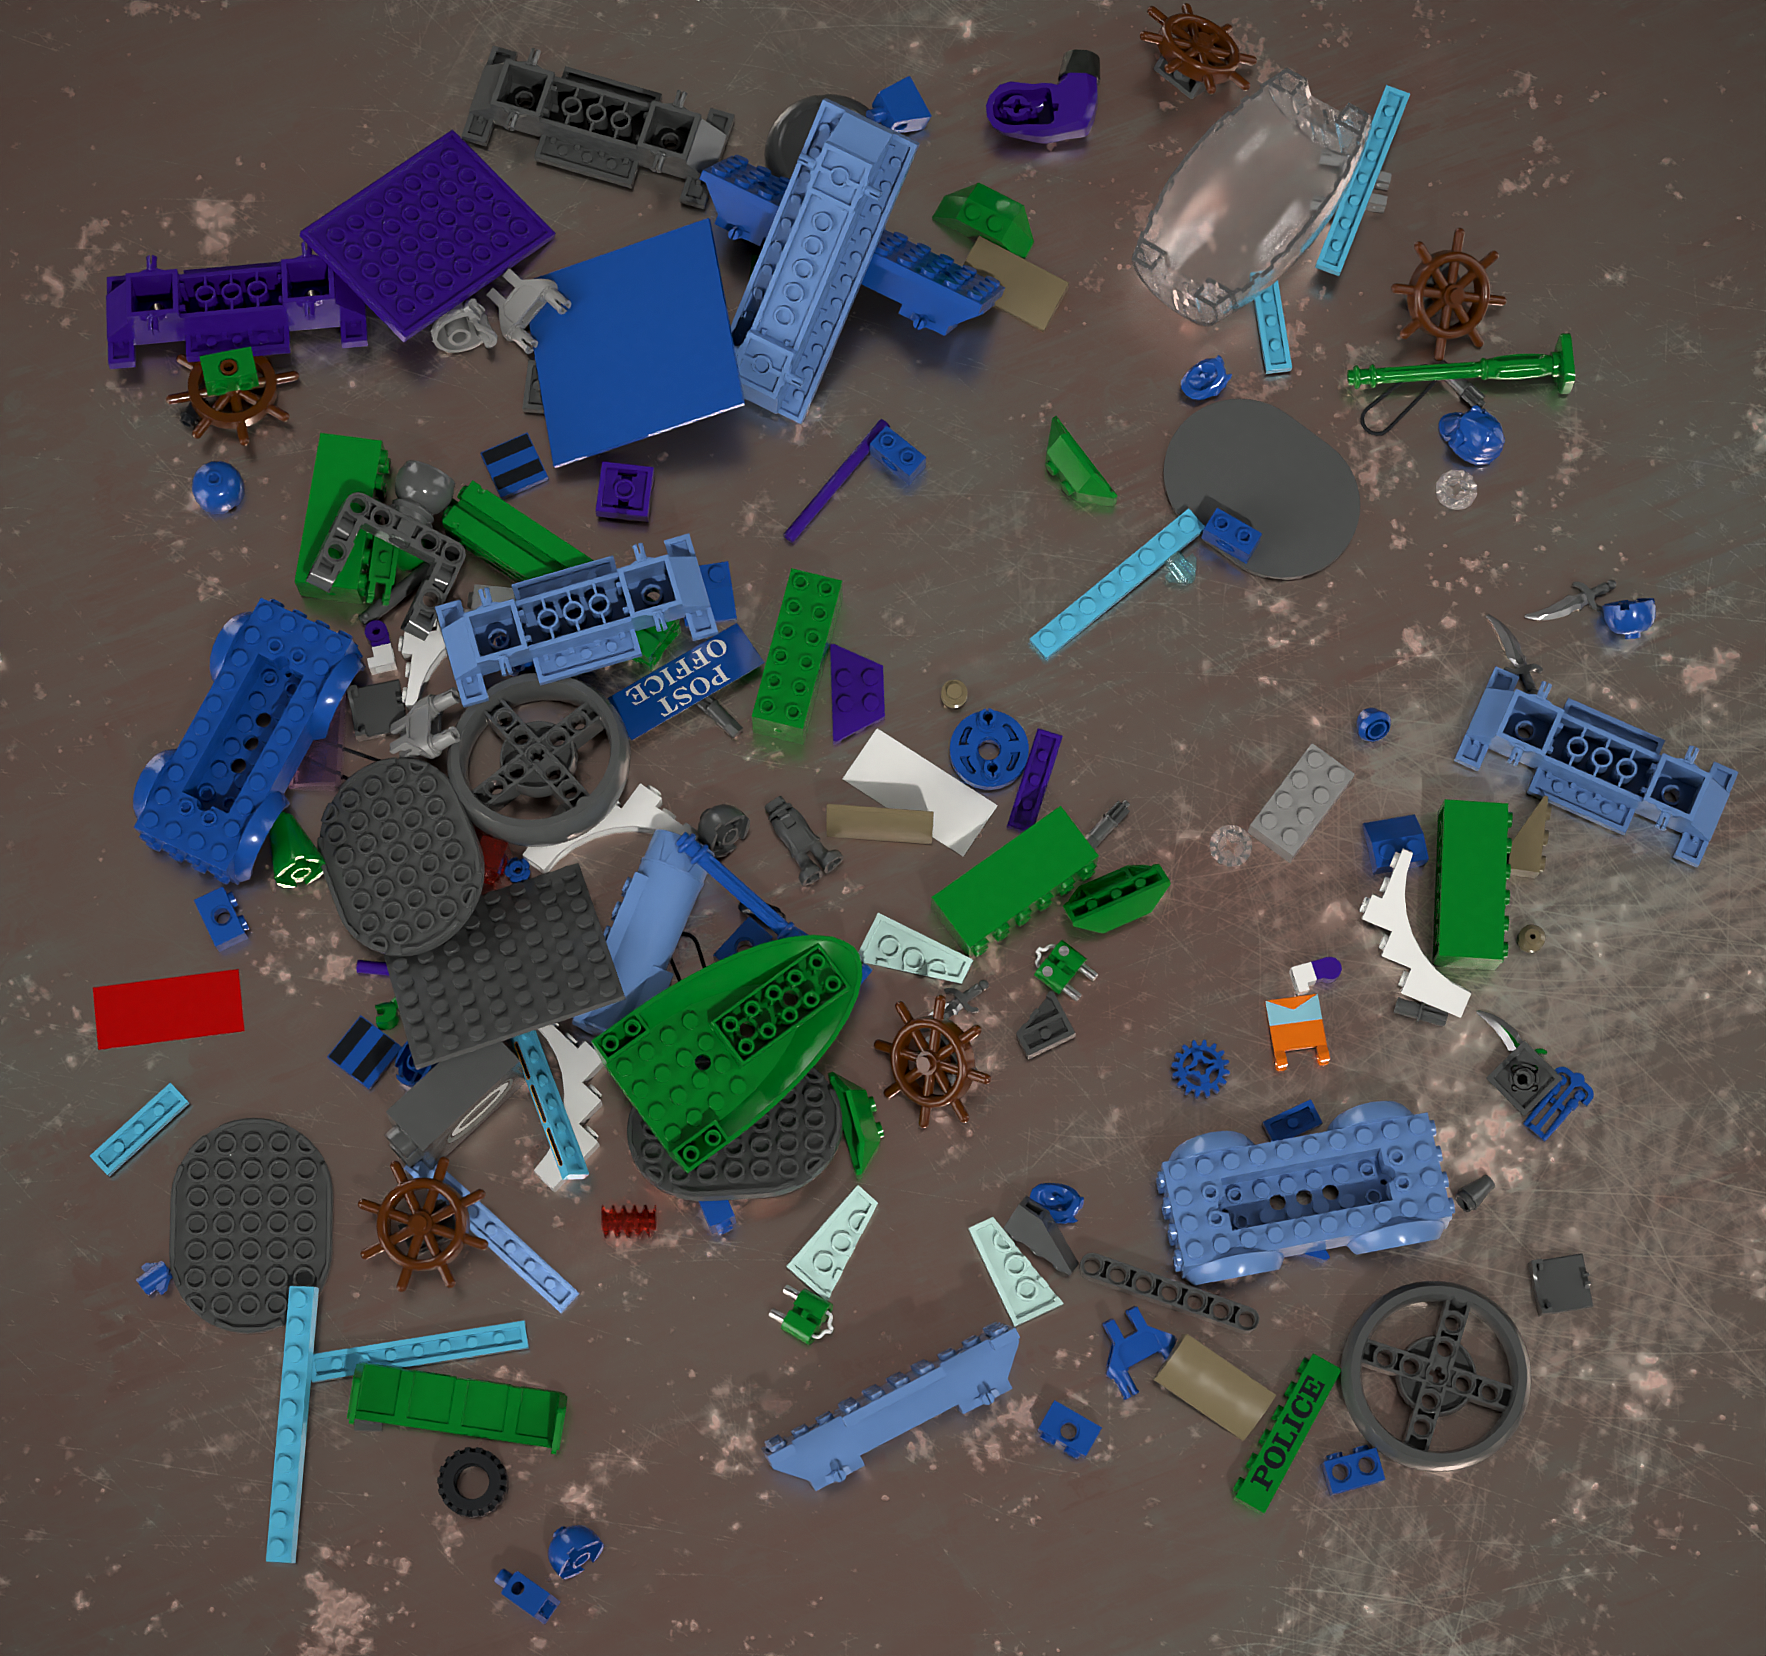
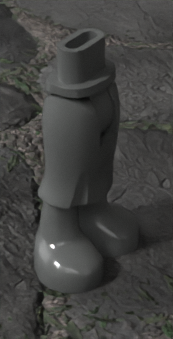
M778 796L765 805L764 808L770 815L768 820L772 823L775 833L787 846L791 853V858H795L801 869L798 878L803 886L816 882L823 875L821 869L807 855V852L810 850L825 873L831 872L842 862L844 856L836 849L828 851L820 842V837L813 833L802 814L791 803H786L782 796Z

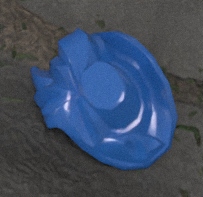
M1218 355L1216 358L1205 359L1195 364L1182 378L1181 389L1188 397L1195 400L1217 396L1226 387L1232 374H1226L1225 363L1222 357Z
M1043 1183L1034 1187L1030 1194L1032 1200L1050 1212L1055 1223L1067 1224L1078 1222L1074 1216L1078 1213V1210L1083 1208L1084 1197H1080L1072 1187L1059 1183Z

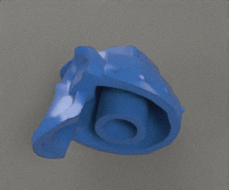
M1474 405L1465 413H1448L1439 421L1441 437L1445 441H1449L1448 445L1453 449L1452 451L1464 459V461L1475 464V466L1490 465L1493 460L1500 456L1505 443L1502 426L1486 409Z

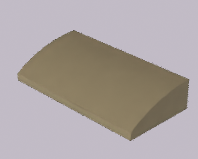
M981 236L976 240L963 264L976 269V274L985 278L990 276L999 280V285L1005 287L1002 297L995 302V307L1042 332L1047 328L1069 288V282Z
M827 804V837L932 844L933 811Z
M1188 1334L1181 1335L1153 1379L1242 1441L1250 1434L1276 1397V1394Z

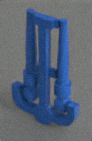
M1566 1067L1556 1068V1072L1564 1073L1570 1078L1571 1084L1558 1100L1555 1099L1553 1096H1556L1561 1090L1560 1087L1567 1083V1078L1561 1075L1563 1079L1535 1106L1524 1121L1523 1125L1528 1127L1544 1142L1560 1126L1571 1111H1574L1579 1106V1101L1586 1107L1592 1101L1594 1096L1593 1090L1584 1082L1585 1078L1581 1073H1573ZM1575 1087H1582L1587 1092V1098H1585V1092L1577 1090L1574 1098H1570L1566 1103V1107L1561 1104ZM1550 1101L1553 1106L1536 1126L1532 1124L1531 1121ZM1556 1109H1560L1562 1112L1544 1134L1540 1129Z

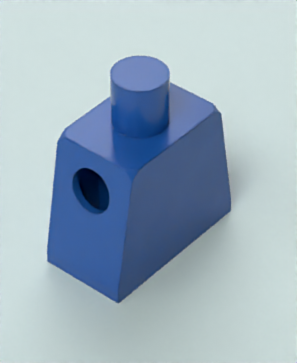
M910 76L881 90L872 103L873 109L866 111L867 118L877 123L881 122L883 126L898 133L923 130L932 117Z
M503 1568L495 1578L494 1582L504 1588L501 1592L502 1595L543 1624H546L561 1602L519 1571L512 1574Z

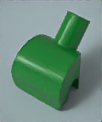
M394 996L390 1002L376 1004L377 1014L381 1015L376 1017L378 1029L391 1030L395 1028L399 1022L396 997Z

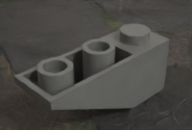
M1026 1195L1003 1229L1008 1232L1012 1239L1028 1246L1035 1255L1044 1257L1051 1262L1055 1269L1071 1275L1079 1264L1078 1260L1050 1212Z

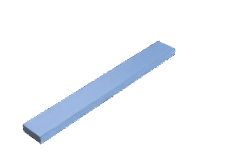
M420 1160L412 1168L406 1165L404 1169L413 1178L433 1179L437 1164L430 1170ZM446 1171L443 1182L453 1187L461 1197L470 1194L462 1184ZM439 1193L437 1200L442 1199L443 1202L448 1201L443 1195ZM480 1201L467 1207L470 1217V1230L477 1237L487 1240L488 1247L556 1310L562 1313L580 1294Z

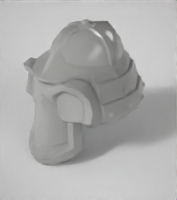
M475 298L463 301L434 321V325L430 330L432 342H434L437 348L447 353L471 350L481 345V343H484L486 348H491L496 345L498 340L497 334L488 322L485 308L477 303Z

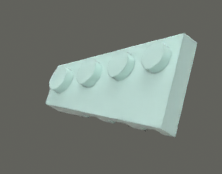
M880 913L877 914L858 952L863 963L959 984L963 983L974 961Z
M857 1185L786 1267L818 1296L828 1301L878 1202Z
M994 1217L968 1228L1014 1327L1064 1304L1043 1277L1034 1269L1026 1256L1021 1253Z

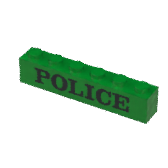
M1314 1353L1309 1359L1303 1358L1297 1369L1301 1373L1297 1382L1291 1381L1284 1393L1288 1397L1284 1406L1278 1405L1271 1417L1275 1423L1271 1430H1264L1258 1441L1262 1447L1258 1454L1254 1452L1251 1454L1245 1465L1249 1469L1245 1478L1239 1477L1232 1489L1236 1493L1233 1498L1235 1501L1260 1515L1265 1514L1341 1372V1368Z

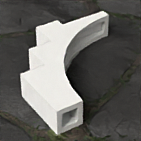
M474 584V590L469 592L467 607L471 609L463 608L464 612L476 610L482 605L478 593L480 589H483L486 598L484 588L488 587L493 602H504L511 599L516 601L513 589ZM438 616L433 625V629L436 631H430L425 641L407 632H404V636L399 637L398 651L402 652L404 660L411 661L407 662L405 677L409 678L408 687H403L402 703H405L408 711L422 699L423 692L432 673L443 658L448 655Z
M640 783L622 808H620L621 803L618 801L605 819L587 833L571 841L554 846L528 847L523 853V858L538 871L546 874L549 873L559 860L575 848L596 838L627 832L654 834L657 829L674 832L682 835L684 832H687L689 835L692 833L696 835L697 830L687 823L682 825L675 820L676 816L666 808H663L661 811L660 808L663 805L662 798L659 797L661 793L651 785L645 787ZM559 805L551 817L564 813L567 810L562 805ZM696 835L695 840L699 843L698 835Z
M1402 848L1401 853L1395 852L1390 867L1394 868L1391 877L1385 876L1379 891L1384 893L1383 896L1372 893L1370 898L1365 897L1359 912L1364 913L1362 916L1363 920L1391 931L1390 935L1384 934L1379 949L1383 950L1382 957L1410 968L1409 972L1404 970L1398 985L1402 986L1401 993L1461 1018L1471 991L1454 983L1436 969L1422 952L1412 933L1406 913L1405 886L1413 852Z
M554 1023L538 1030L546 1038L557 1057L563 1078V1105L584 1161H586L600 1147L596 1140L599 1136L588 1125L585 1128L582 1126L603 1105L599 1099L602 1094L593 1085L590 1084L587 1087L586 1084L604 1065L593 1044L590 1046L585 1041L577 1048L576 1046L579 1043L569 1033L563 1035L557 1029L559 1024ZM550 1147L546 1156L534 1169V1172L551 1190L556 1192L567 1180L562 1179Z

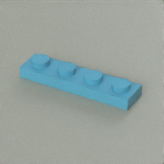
M1277 272L1251 274L1250 280L1266 374L1291 371L1292 363Z
M170 1082L95 1150L90 1157L110 1177L190 1103Z

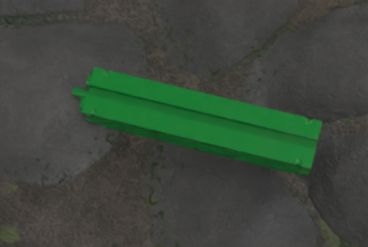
M473 480L468 486H463L458 493L457 498L460 500L459 502L452 498L442 516L446 535H449L453 540L459 542L465 550L515 583L594 561L487 489H482L481 485ZM646 596L647 601L655 602V600ZM679 619L666 622L668 629L664 631L662 624H660L662 630L660 632H657L656 626L635 631L642 656L631 660L642 664V667L652 672L663 657L666 648L670 647L681 632Z

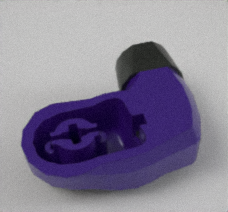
M1074 49L1067 51L1063 56L1058 76L1059 82L1057 84H1028L1012 81L1000 84L989 95L986 104L988 120L1003 135L1036 143L1048 144L1066 139L1086 137L1094 124L1098 106V86L1100 85L1099 56L1089 50Z

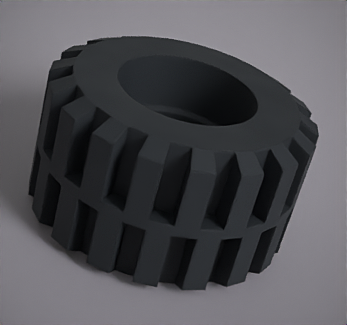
M465 1447L464 1450H457L454 1452V1455L448 1456L445 1459L444 1466H441L439 1470L440 1476L437 1477V1484H439L438 1492L443 1499L442 1501L453 1512L462 1517L476 1519V1517L482 1518L490 1512H495L499 1504L502 1505L505 1500L503 1498L508 1492L507 1482L509 1480L504 1465L493 1453L479 1447ZM469 1467H480L489 1477L488 1489L479 1498H465L458 1491V1477Z

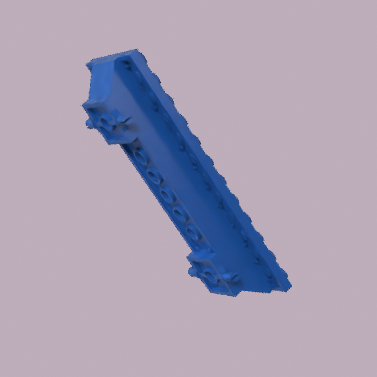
M740 155L730 156L703 169L699 179L706 183L718 213L714 224L729 231L728 236L730 239L733 238L732 240L742 238L762 246L768 236L790 179L771 175L772 171L763 166L755 167L748 163L749 160ZM885 228L861 283L901 303L902 306L898 314L914 321L913 326L915 329L918 327L917 330H921L926 327L944 336L956 328L958 323L982 315L993 307L995 302L1002 297L1005 287L999 285V280L990 276H986V278L976 274L977 270L968 265H963L962 267L954 263L952 257L945 254H940L939 256L931 252L929 246L922 243H917L916 245L908 241L906 235L900 232L891 233L885 230Z

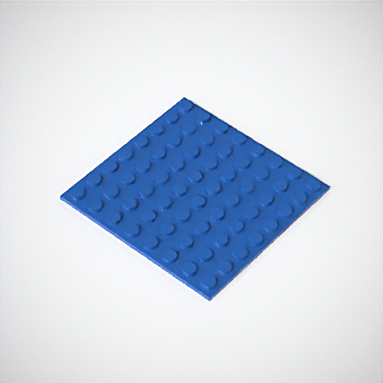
M709 218L534 278L554 281L558 286V291L572 303L569 309L561 303V306L567 310L565 314L561 315L547 302L529 323L531 336L538 341V346L536 348L533 347L552 461L555 468L745 405L712 225Z

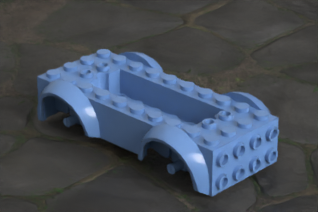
M1376 1101L1361 1104L1344 1111L1330 1123L1325 1132L1256 1145L1247 1136L1235 1131L1210 1132L1185 1141L1172 1152L1168 1161L1162 1162L1161 1170L1157 1172L1158 1178H1156L1158 1193L1164 1194L1163 1204H1161L1164 1220L1169 1219L1170 1222L1168 1224L1169 1230H1167L1170 1246L1175 1245V1256H1173L1175 1271H1180L1182 1279H1186L1195 1286L1279 1270L1284 1257L1347 1246L1355 1255L1440 1239L1443 1230L1447 1229L1450 1220H1452L1455 1206L1452 1197L1448 1198L1446 1188L1449 1187V1181L1446 1171H1441L1440 1162L1443 1161L1440 1146H1435L1433 1136H1436V1126L1434 1120H1429L1428 1112L1414 1115L1403 1104L1394 1101ZM1327 1185L1335 1186L1338 1189V1197L1334 1200L1326 1199L1323 1196L1324 1187ZM1300 1192H1307L1312 1200L1309 1204L1302 1205L1297 1201L1296 1195ZM1275 1195L1282 1196L1286 1202L1285 1207L1281 1210L1273 1209L1270 1205L1271 1197Z

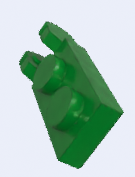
M374 535L367 575L366 603L373 602L375 585L377 583L384 584L381 601L382 605L388 606L391 589L395 582L399 548Z

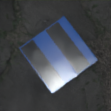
M528 432L480 453L502 500L549 480Z
M360 1015L327 1058L368 1090H371L395 1060L402 1046Z

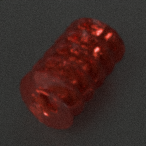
M602 1205L601 1228L605 1239L610 1238L612 1231L616 1239L621 1238L623 1231L627 1239H631L634 1231L638 1239H642L644 1231H646L648 1238L652 1239L657 1228V1206L655 1205L653 1211L649 1212L647 1205H644L642 1211L638 1212L637 1206L633 1205L631 1212H628L626 1206L622 1205L620 1212H617L615 1205H611L609 1212H606L604 1205Z

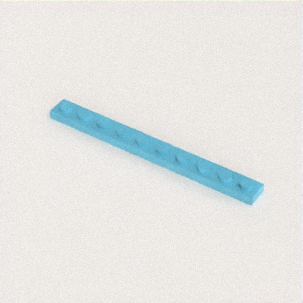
M289 1287L266 1562L296 1563L319 1288Z

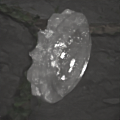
M1452 469L1445 474L1443 473L1437 481L1436 495L1441 504L1449 509H1465L1474 502L1477 496V484L1473 480V476L1465 473L1464 470ZM1458 481H1460V488L1464 490V492L1460 491L1458 495H1456V497L1453 498L1454 489L1450 488V486H1455V484L1458 483Z
M1226 825L1219 828L1210 840L1211 856L1217 860L1218 864H1223L1227 867L1240 866L1249 858L1252 851V841L1249 834L1241 827L1235 825ZM1226 837L1231 843H1239L1235 847V856L1230 850H1223L1227 844Z

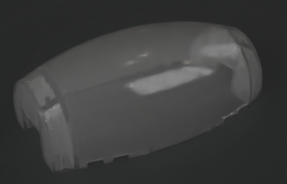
M1285 68L1274 77L1262 83L1260 89L1251 97L1246 95L1240 100L1241 104L1231 113L1227 111L1207 130L1170 176L1158 196L1159 201L1154 211L1151 210L1149 213V221L1145 230L1140 233L1131 259L1137 275L1145 286L1166 306L1196 324L1203 326L1215 325L1242 309L1283 276L1314 243L1330 221L1346 194L1362 159L1372 127L1370 114L1351 103H1348L1340 112L1311 96L1308 79L1289 68Z

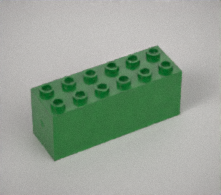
M320 433L294 581L301 597L363 605L368 586L367 575L373 535L362 529L356 535L351 553L342 571L335 579L330 593L306 582V578L342 503L348 496L360 492L379 502L381 498H385L387 483H384L385 473L389 474L391 458H388V450H385L381 440ZM350 503L353 512H362L359 504ZM374 515L375 522L381 523L382 516ZM328 549V554L331 558L339 559L340 555L336 549Z
M791 568L752 713L753 733L804 745L843 599L842 580Z
M1445 799L1438 810L1432 964L1436 967L1496 970L1503 963L1504 958L1508 956V942H1504V934L1509 929V916L1505 915L1506 905L1508 906L1510 902V890L1506 889V881L1510 879L1511 864L1507 863V854L1511 853L1512 838H1507L1508 828L1512 827L1513 813L1508 812L1509 803Z
M1059 806L932 896L931 910L963 953L969 958L973 955L977 958L989 949L988 944L994 940L1000 942L1010 934L1009 930L1016 924L1019 927L1026 924L1032 918L1030 915L1038 909L1040 912L1047 909L1053 903L1052 899L1059 894L1062 897L1074 889L1073 884L1080 879L1086 881L1093 876L1099 855L1062 806Z

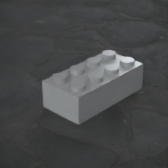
M1312 743L1251 823L1248 833L1291 863L1352 782L1355 774Z

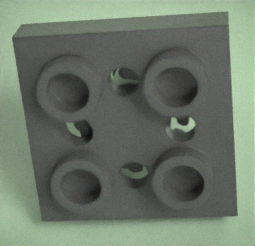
M1524 1040L1486 1079L1515 1108L1526 1116L1563 1077ZM1513 1065H1517L1513 1067V1070L1518 1069L1516 1072H1513L1511 1069ZM1532 1065H1536V1066L1538 1067V1071H1537V1072L1534 1073V1072L1532 1071V1070H1536V1067H1533ZM1533 1084L1538 1085V1090L1535 1091V1092L1532 1091V1090H1535V1089H1536V1086H1534V1087L1531 1088V1086H1533Z

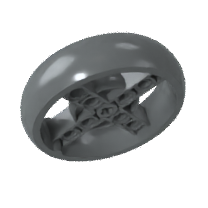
M536 672L510 677L487 689L489 701L472 705L465 709L455 726L460 734V741L448 746L447 774L471 822L486 834L503 842L524 847H547L562 844L576 839L596 827L612 811L620 799L628 780L631 763L628 732L616 708L600 691L574 677H569L540 686ZM541 700L562 701L579 706L558 724L547 721L524 723L512 710V708L521 704ZM511 721L510 725L501 726L504 722ZM489 725L504 741L500 752V769L472 790L468 778L469 756L477 738ZM578 725H585L582 729H575ZM605 729L610 743L609 764L602 780L595 790L589 794L574 778L578 763L577 750ZM522 739H528L523 744H517ZM558 741H565L559 746L554 745ZM523 773L521 777L513 778L515 774ZM553 775H560V777L555 780L550 779ZM496 789H503L499 794H492ZM571 792L577 793L574 797H566ZM520 794L535 798L553 795L567 810L556 816L536 820L516 819L497 813Z
M1414 1282L1400 1286L1379 1297L1355 1322L1343 1350L1341 1360L1342 1392L1348 1412L1357 1429L1374 1448H1377L1386 1457L1399 1464L1421 1471H1457L1481 1463L1494 1455L1511 1439L1518 1429L1527 1410L1531 1394L1532 1376L1529 1354L1515 1323L1498 1304L1484 1294L1453 1282ZM1420 1302H1444L1434 1335L1416 1339L1404 1350L1370 1340L1380 1324L1398 1310ZM1469 1312L1482 1319L1496 1334L1502 1344L1510 1370V1385L1477 1375L1471 1355L1460 1344ZM1448 1317L1454 1318L1458 1323L1457 1330L1451 1331L1447 1329L1445 1319ZM1445 1343L1449 1346L1450 1355L1448 1357H1443L1438 1353V1344ZM1379 1352H1385L1390 1356L1389 1365L1384 1366L1378 1362L1377 1354ZM1409 1360L1415 1363L1417 1368L1415 1374L1405 1372L1403 1368L1404 1361ZM1362 1367L1395 1377L1401 1397L1412 1408L1402 1441L1389 1433L1371 1411L1363 1390ZM1435 1369L1439 1371L1438 1375L1442 1377V1380L1439 1379L1436 1383L1433 1382V1376L1429 1375ZM1457 1378H1464L1468 1381L1469 1388L1467 1391L1458 1390L1456 1387ZM1484 1386H1489L1494 1390L1495 1397L1493 1400H1487L1483 1397L1482 1389ZM1424 1395L1433 1397L1435 1401L1433 1409H1427L1422 1405V1397ZM1468 1402L1502 1412L1495 1425L1475 1442L1454 1450H1428L1438 1417L1456 1413ZM1416 1421H1422L1426 1424L1427 1432L1425 1435H1419L1415 1432L1414 1423Z

